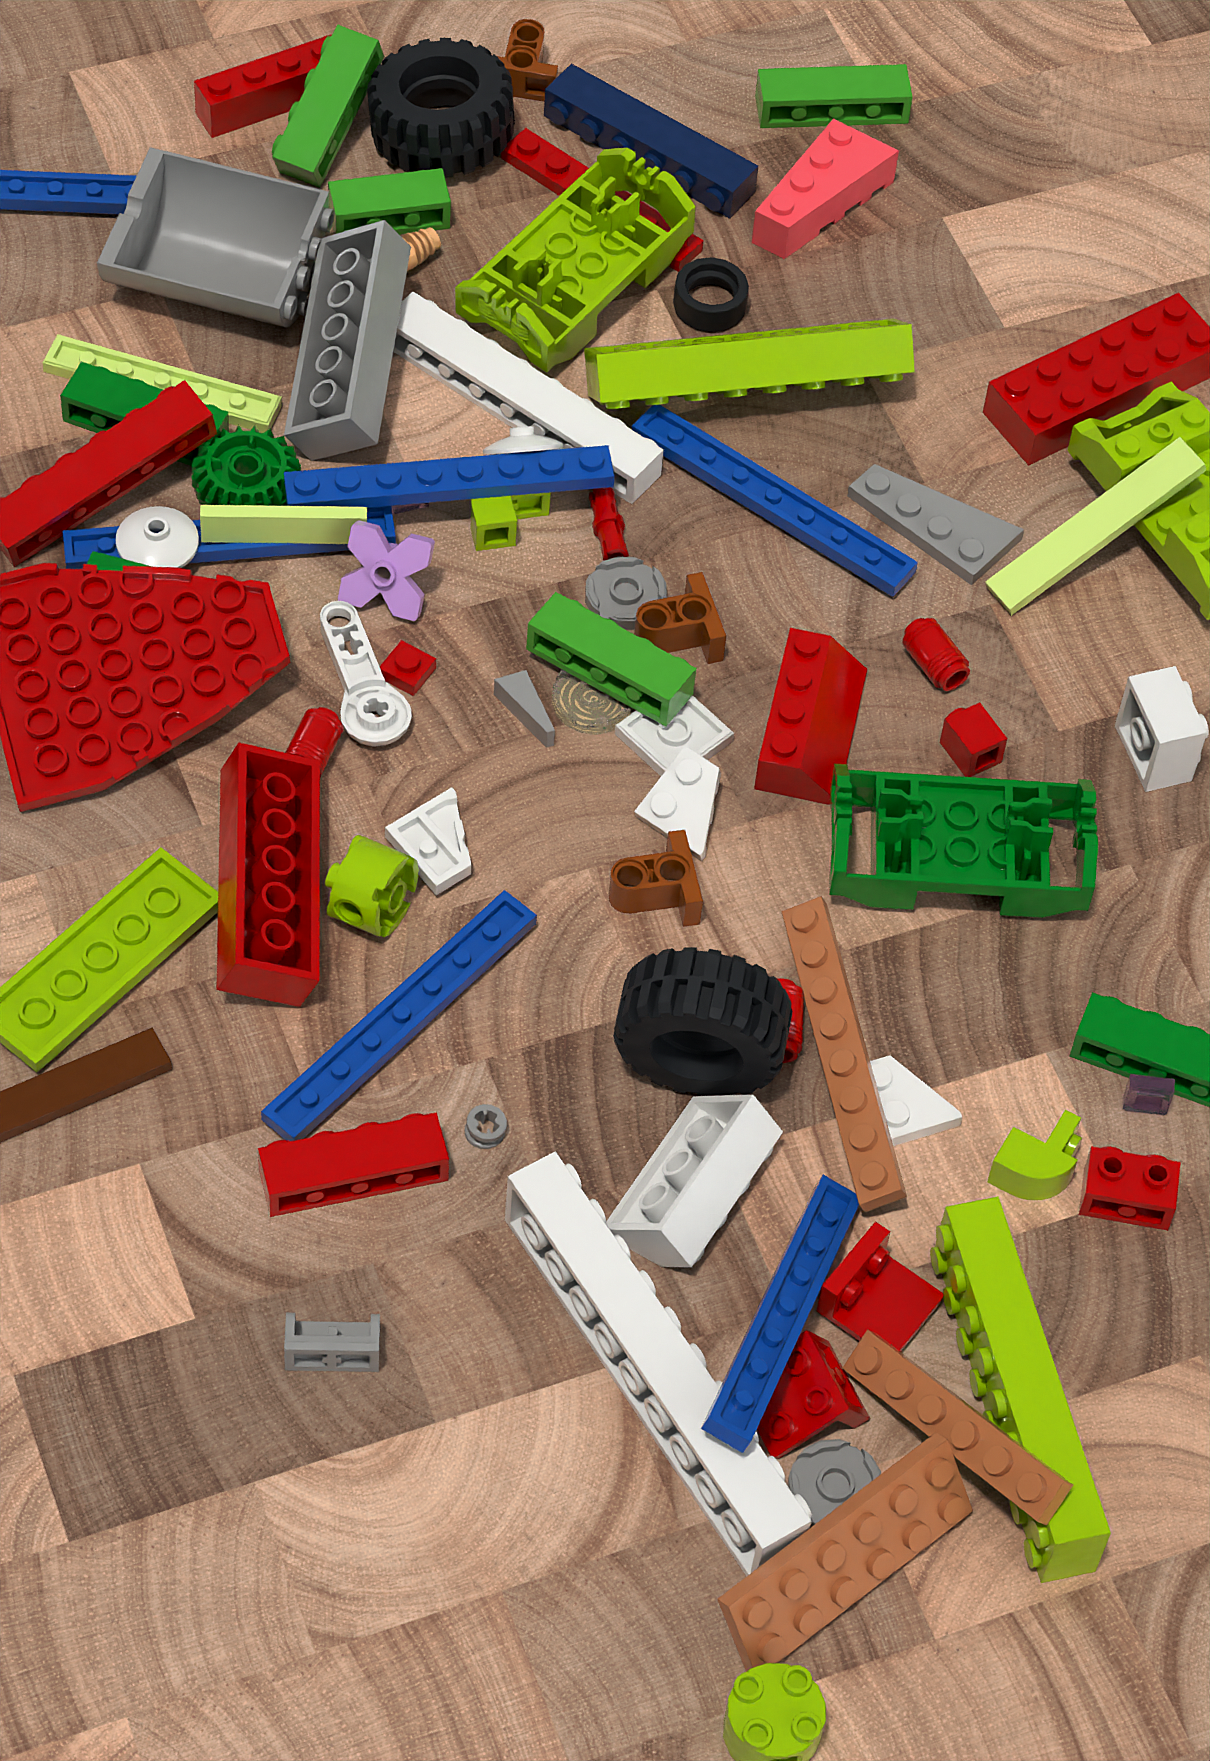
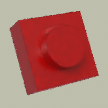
M401 640L380 665V669L385 682L414 696L436 669V658Z

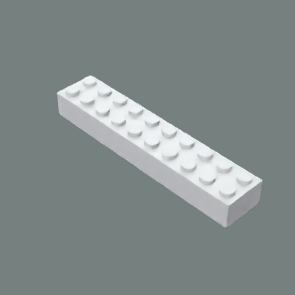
M555 1151L508 1176L506 1223L745 1575L748 1576L810 1529L812 1514L808 1504L801 1495H793L784 1482L785 1474L779 1462L773 1456L767 1457L759 1446L757 1432H755L746 1450L741 1453L701 1429L722 1382L720 1380L715 1382L707 1371V1363L699 1347L694 1343L689 1345L680 1332V1322L674 1311L668 1306L664 1308L655 1296V1286L649 1275L644 1270L638 1271L630 1260V1250L624 1239L619 1234L614 1236L605 1224L606 1217L599 1203L595 1199L589 1200L581 1189V1180L571 1164L565 1165Z

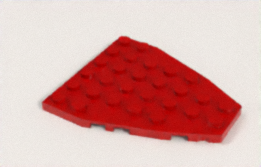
M41 563L1 573L0 738L19 811L23 812L104 791L218 722L291 663L290 655L269 583L256 580L238 581L231 576L219 574L216 575V579L192 575L189 569L176 567L123 566V571L98 570L97 565L83 564V569H58L57 563Z

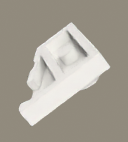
M684 746L634 811L636 817L665 837H668L669 831L685 829L691 854L702 861L706 856L707 836L715 809L713 804L715 795L718 793L721 777L719 767L687 746Z
M452 787L385 827V838L396 850L417 860L419 867L418 875L435 895L471 875V860L468 847L465 844L463 823L458 812L457 795Z
M889 1055L870 1061L893 1146L961 1125L962 1115L960 1111L892 1056Z

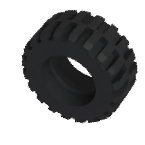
M440 38V41L424 39L419 40L418 44L414 46L410 44L402 46L397 54L390 53L384 58L382 65L379 64L368 83V106L374 145L384 155V158L394 166L399 164L403 171L414 172L442 168L445 178L453 177L455 173L463 172L464 175L474 172L475 167L479 165L483 168L494 160V156L498 157L512 139L515 117L510 73L505 68V64L495 54L491 55V52L481 45L474 47L471 41L460 39L459 42H455L451 38ZM435 106H455L448 109H428Z
M684 947L682 951H675L671 948L662 950L658 955L652 953L634 965L627 973L614 1027V1042L622 1059L626 1064H631L633 1071L640 1076L646 1075L650 1077L652 1083L661 1087L667 1085L672 1087L673 1091L683 1094L686 1091L697 1093V1096L735 1095L736 1093H741L742 1095L751 1094L757 1088L762 1089L768 1085L782 1069L793 1012L791 1009L792 1003L786 990L783 989L775 976L769 977L766 969L758 964L750 965L746 963L745 958L737 955L732 957L721 954L722 951L709 949L707 952L697 951V947Z

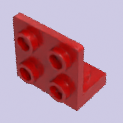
M875 1221L823 1283L816 1311L859 1341L868 1329L877 1333L901 1352L940 1305L944 1294L890 1257V1252L886 1248L891 1231Z
M808 1330L799 1335L757 1427V1431L770 1456H773L775 1459H780L836 1421L857 1428L870 1419L828 1340Z

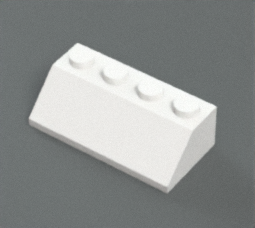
M754 1095L693 1096L605 1224L614 1236L619 1234L624 1239L630 1250L661 1267H692L703 1256L704 1248L717 1229L726 1222L727 1214L739 1196L749 1188L750 1180L762 1162L771 1155L773 1146L783 1131Z

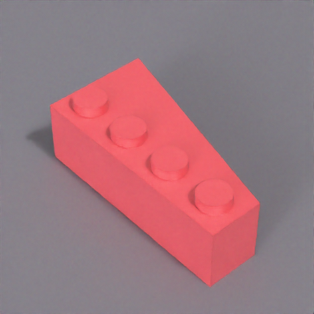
M832 119L755 211L751 243L783 259L787 258L817 237L821 228L829 223H837L844 218L845 212L856 204L861 206L871 199L874 191L880 187L885 189L894 183L899 150Z

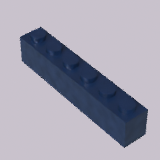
M572 63L545 89L544 117L602 149H631L636 153V161L641 157L646 160L645 169L648 167L653 169L657 166L660 168L659 174L662 171L668 172L675 177L689 197L704 204L710 210L716 211L730 219L756 191L758 165Z

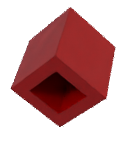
M979 702L966 709H955L944 719L939 743L965 777H972L1002 763L1008 738Z

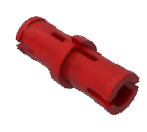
M613 488L592 489L593 493L590 492L588 496L594 514L592 528L593 533L600 541L603 561L614 557H629L623 536L625 522L617 510Z

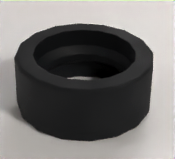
M713 257L700 258L686 264L678 272L675 282L673 305L677 316L686 325L706 332L725 331L737 325L744 317L747 306L749 285L746 275L738 266L724 259ZM713 285L729 291L734 298L723 304L711 305L699 302L688 292L698 286Z

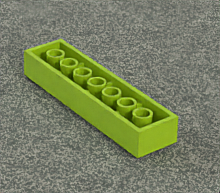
M894 318L584 348L588 396L598 401L599 405H605L606 409L626 408L630 406L629 400L636 399L638 401H645V405L669 403V396L684 397V401L708 399V392L723 394L724 397H740L748 395V388L763 390V393L786 392V385L789 384L802 386V389L805 390L825 388V381L830 380L832 382H840L842 386L864 384V377L879 378L880 382H893L903 380V373L915 372L912 324Z
M999 1196L946 1206L941 1225L936 1227L937 1240L935 1247L930 1249V1257L935 1274H942L946 1286L943 1289L946 1310L949 1315L955 1314L959 1328L956 1330V1339L959 1351L962 1356L968 1355L972 1367L969 1371L972 1392L975 1397L981 1396L985 1408L983 1416L1073 1484V1487L1047 1525L1037 1522L1010 1500V1509L1014 1522L1017 1525L1022 1524L1027 1538L1024 1540V1553L1030 1568L1036 1567L1041 1583L1096 1572L1111 1531Z

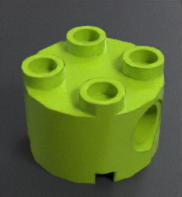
M356 835L342 863H334L328 871L325 885L331 888L327 915L378 937L389 936L399 926L411 904L403 899L407 890L415 893L419 873L417 860L364 836Z
M766 1663L751 1668L736 1678L733 1689L728 1697L723 1724V1739L730 1756L735 1761H808L813 1757L820 1743L826 1721V1703L819 1686L812 1680L811 1673L800 1665L791 1666L781 1663Z

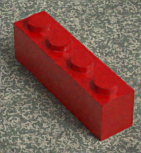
M327 36L194 80L195 113L210 137L214 138L290 112L292 105L296 101H300L305 91L304 84L309 71L312 68L316 69L321 59V48Z
M437 1112L425 1115L412 1113L400 1120L385 1123L367 1122L355 1129L340 1132L322 1131L310 1138L295 1141L277 1140L265 1147L258 1148L259 1173L270 1217L446 1182L449 1179V1156Z

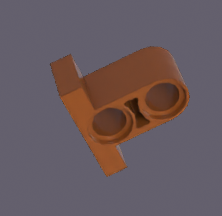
M522 19L513 24L505 57H497L505 64V68L510 73L513 97L544 101L545 89L558 77V65L543 63L545 30L541 23L533 19Z
M703 572L686 576L685 594L643 603L636 612L634 635L648 639L656 647L667 653L701 647L707 664L723 661L727 636Z
M685 829L668 832L666 852L627 857L618 860L613 865L610 875L609 902L614 909L622 913L632 914L678 907L683 927L700 925L703 899ZM666 879H675L677 881H669ZM625 884H630V885H633L634 887H627V886H624V885H625Z

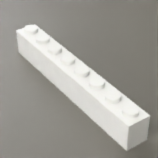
M415 292L409 294L402 301L394 353L512 428L534 426L535 435L549 437L562 442L564 446L562 449L609 445L615 476L614 487L611 488H613L616 495L631 504L661 476L664 450L658 447L653 440L639 435L628 428L621 420L601 411L588 399L581 398L563 387L558 380L544 375L533 368L526 360L506 351L496 341L487 339L470 328L466 322L456 319L440 309L434 302L424 299Z

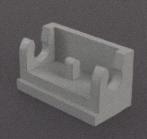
M286 1312L284 1343L286 1371L379 1372L380 1314H371L370 1322L296 1321V1313Z

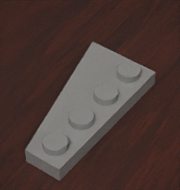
M876 464L871 466L848 488L847 496L970 585L974 584L1017 545L1023 537L1024 529Z

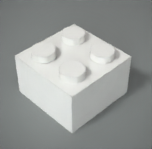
M1176 666L1129 676L1115 723V728L1145 792L1192 781L1197 764L1201 760L1204 741L1209 734L1205 717L1202 714H1198L1192 702L1193 697L1190 685L1187 681H1182Z

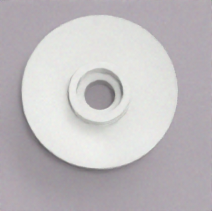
M534 426L509 428V437L501 439L483 449V455L562 449L564 446L562 442L555 439L535 435Z
M155 506L140 509L125 518L116 533V548L120 558L153 567L183 568L193 559L199 545L198 531L193 521L184 513L169 507Z

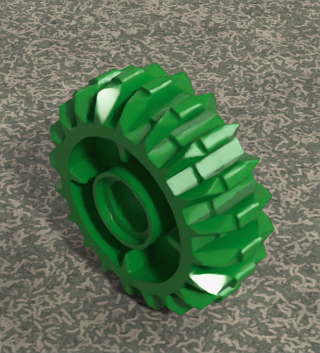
M238 424L233 433L222 429L220 438L213 437V444L211 446H199L197 457L194 458L192 463L193 475L191 476L194 492H196L199 504L287 506L284 472L301 471V464L296 457L294 446H287L284 436L274 438L271 428L264 433H259L256 425L250 431H243Z

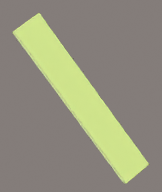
M57 334L43 361V372L71 379L82 361L97 367L107 368L111 372L131 379L142 380L149 385L163 390L170 386L175 387L185 380L204 404L215 405L221 410L227 411L229 413V424L236 426L239 424L240 427L250 430L256 425L261 433L272 428L282 407V396Z
M1179 437L985 581L988 590L1012 616L1206 471L1205 463Z

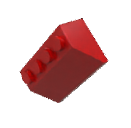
M790 627L758 759L755 790L830 805V786L834 764H847L867 674V668L830 635Z

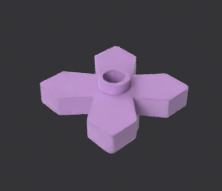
M360 520L356 521L351 526L347 547L363 566L345 574L341 578L338 601H345L361 608L381 592L393 616L415 621L421 615L425 594L410 575L429 566L432 560L435 541L432 538L411 533L399 544L388 543L380 525Z

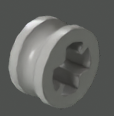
M482 1104L474 1107L469 1112L465 1125L467 1141L479 1149L496 1147L505 1136L507 1119L504 1113L493 1105ZM485 1120L493 1122V1133L490 1132V1129H487V1133L480 1132L478 1130V1121H481L482 1125H484Z

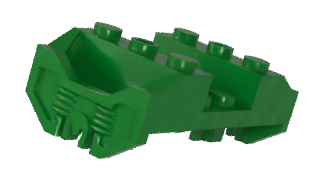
M834 764L830 786L831 860L829 895L844 896L869 907L914 910L918 891L999 896V914L1007 916L1043 918L1074 910L1088 911L1095 889L1098 855L1097 825L1094 822L1097 815V808H1094L1096 804L1094 785L1091 780L1078 779L1077 784L848 770L847 764ZM852 807H871V875L847 873L849 836H852ZM1049 819L1073 821L1075 826L1072 840L1073 848H1076L1077 858L1075 887L1050 886L1049 847L1053 836V827H1049Z

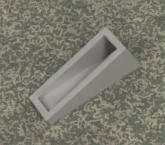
M527 670L494 679V695L546 748L554 746L555 729Z

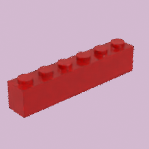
M185 380L175 387L165 388L149 404L130 411L121 422L109 430L96 433L89 443L73 453L64 454L56 461L54 466L40 475H33L27 478L20 488L8 496L0 497V550L14 567L62 537L63 531L74 529L217 435L213 414Z

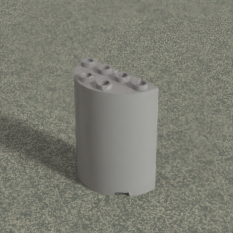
M150 147L128 194L124 214L119 213L97 261V268L101 279L108 283L287 328L294 324L299 315L306 316L318 245L321 239L325 237V233L330 232L335 211L329 208V191Z

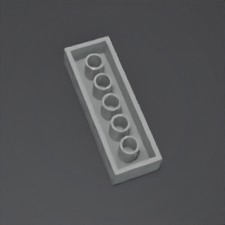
M385 220L323 237L318 245L284 436L311 461L378 444L411 246Z

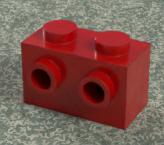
M1091 1146L1084 1167L1078 1215L1168 1231L1176 1210L1181 1162L1168 1160L1156 1154L1144 1156L1123 1152L1119 1148L1111 1146L1102 1148Z

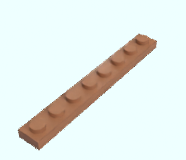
M820 896L781 912L800 984L804 991V999L858 1202L864 1212H868L907 1197L829 909L823 897Z

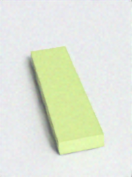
M200 505L201 542L348 544L351 526L358 520L367 522V507Z

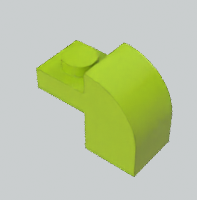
M551 492L471 499L470 529L475 550L482 551L516 546L517 520L548 516Z
M1065 1110L1046 1143L1013 1127L992 1162L987 1183L1025 1200H1045L1061 1193L1070 1184L1078 1161L1074 1156L1082 1141V1137L1076 1135L1081 1117Z

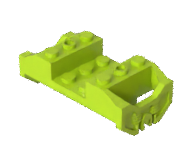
M604 149L597 155V161L471 279L463 280L455 287L456 314L470 323L489 324L515 341L533 364L548 372L553 366L572 359L597 335V315L632 281L646 288L670 265L686 239L694 232L696 206L674 176L666 171H662L659 174L660 168L657 166L653 169L651 167L645 169L646 160L641 157L636 161V153L631 149ZM615 191H628L632 195L624 201L615 195ZM640 200L658 210L671 228L669 232L639 215Z
M1171 381L1154 389L1136 407L1105 421L1088 418L1073 425L1067 451L1074 459L1082 461L1105 491H1108L1179 437L1205 463L1206 471L1135 523L1134 526L1201 605L1200 612L1207 620H1210V412L1198 398L1179 390Z

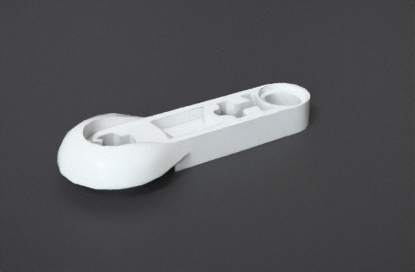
M332 601L326 604L320 612V628L345 691L340 711L341 722L348 735L359 743L372 747L386 746L397 741L407 732L412 718L411 706L402 694L385 682L354 606L345 601ZM335 616H342L350 621L343 627H335L328 623ZM350 640V646L355 655H350L348 650H345L346 641ZM372 711H377V713H378L381 717H375V715H374L373 713H370V712H372Z

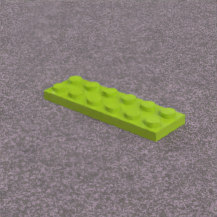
M160 847L0 987V1043L38 1073L218 912V891Z

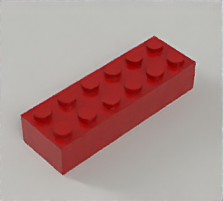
M1178 292L989 381L982 413L1029 466L1068 447L1073 425L1088 418L1105 421L1136 407L1154 389L1171 381L1179 390L1185 391L1210 379V326Z
M238 742L220 770L216 990L300 1007L318 984L320 978V761Z

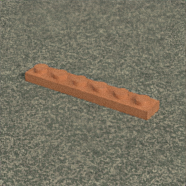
M867 1329L842 1369L930 1437L936 1432L947 1438L954 1457L1037 1522L1047 1525L1073 1487L1072 1483L877 1333Z

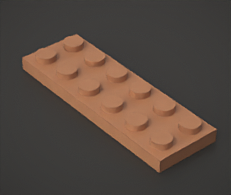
M935 1432L717 1599L746 1671L766 1663L780 1662L973 1512L947 1438Z

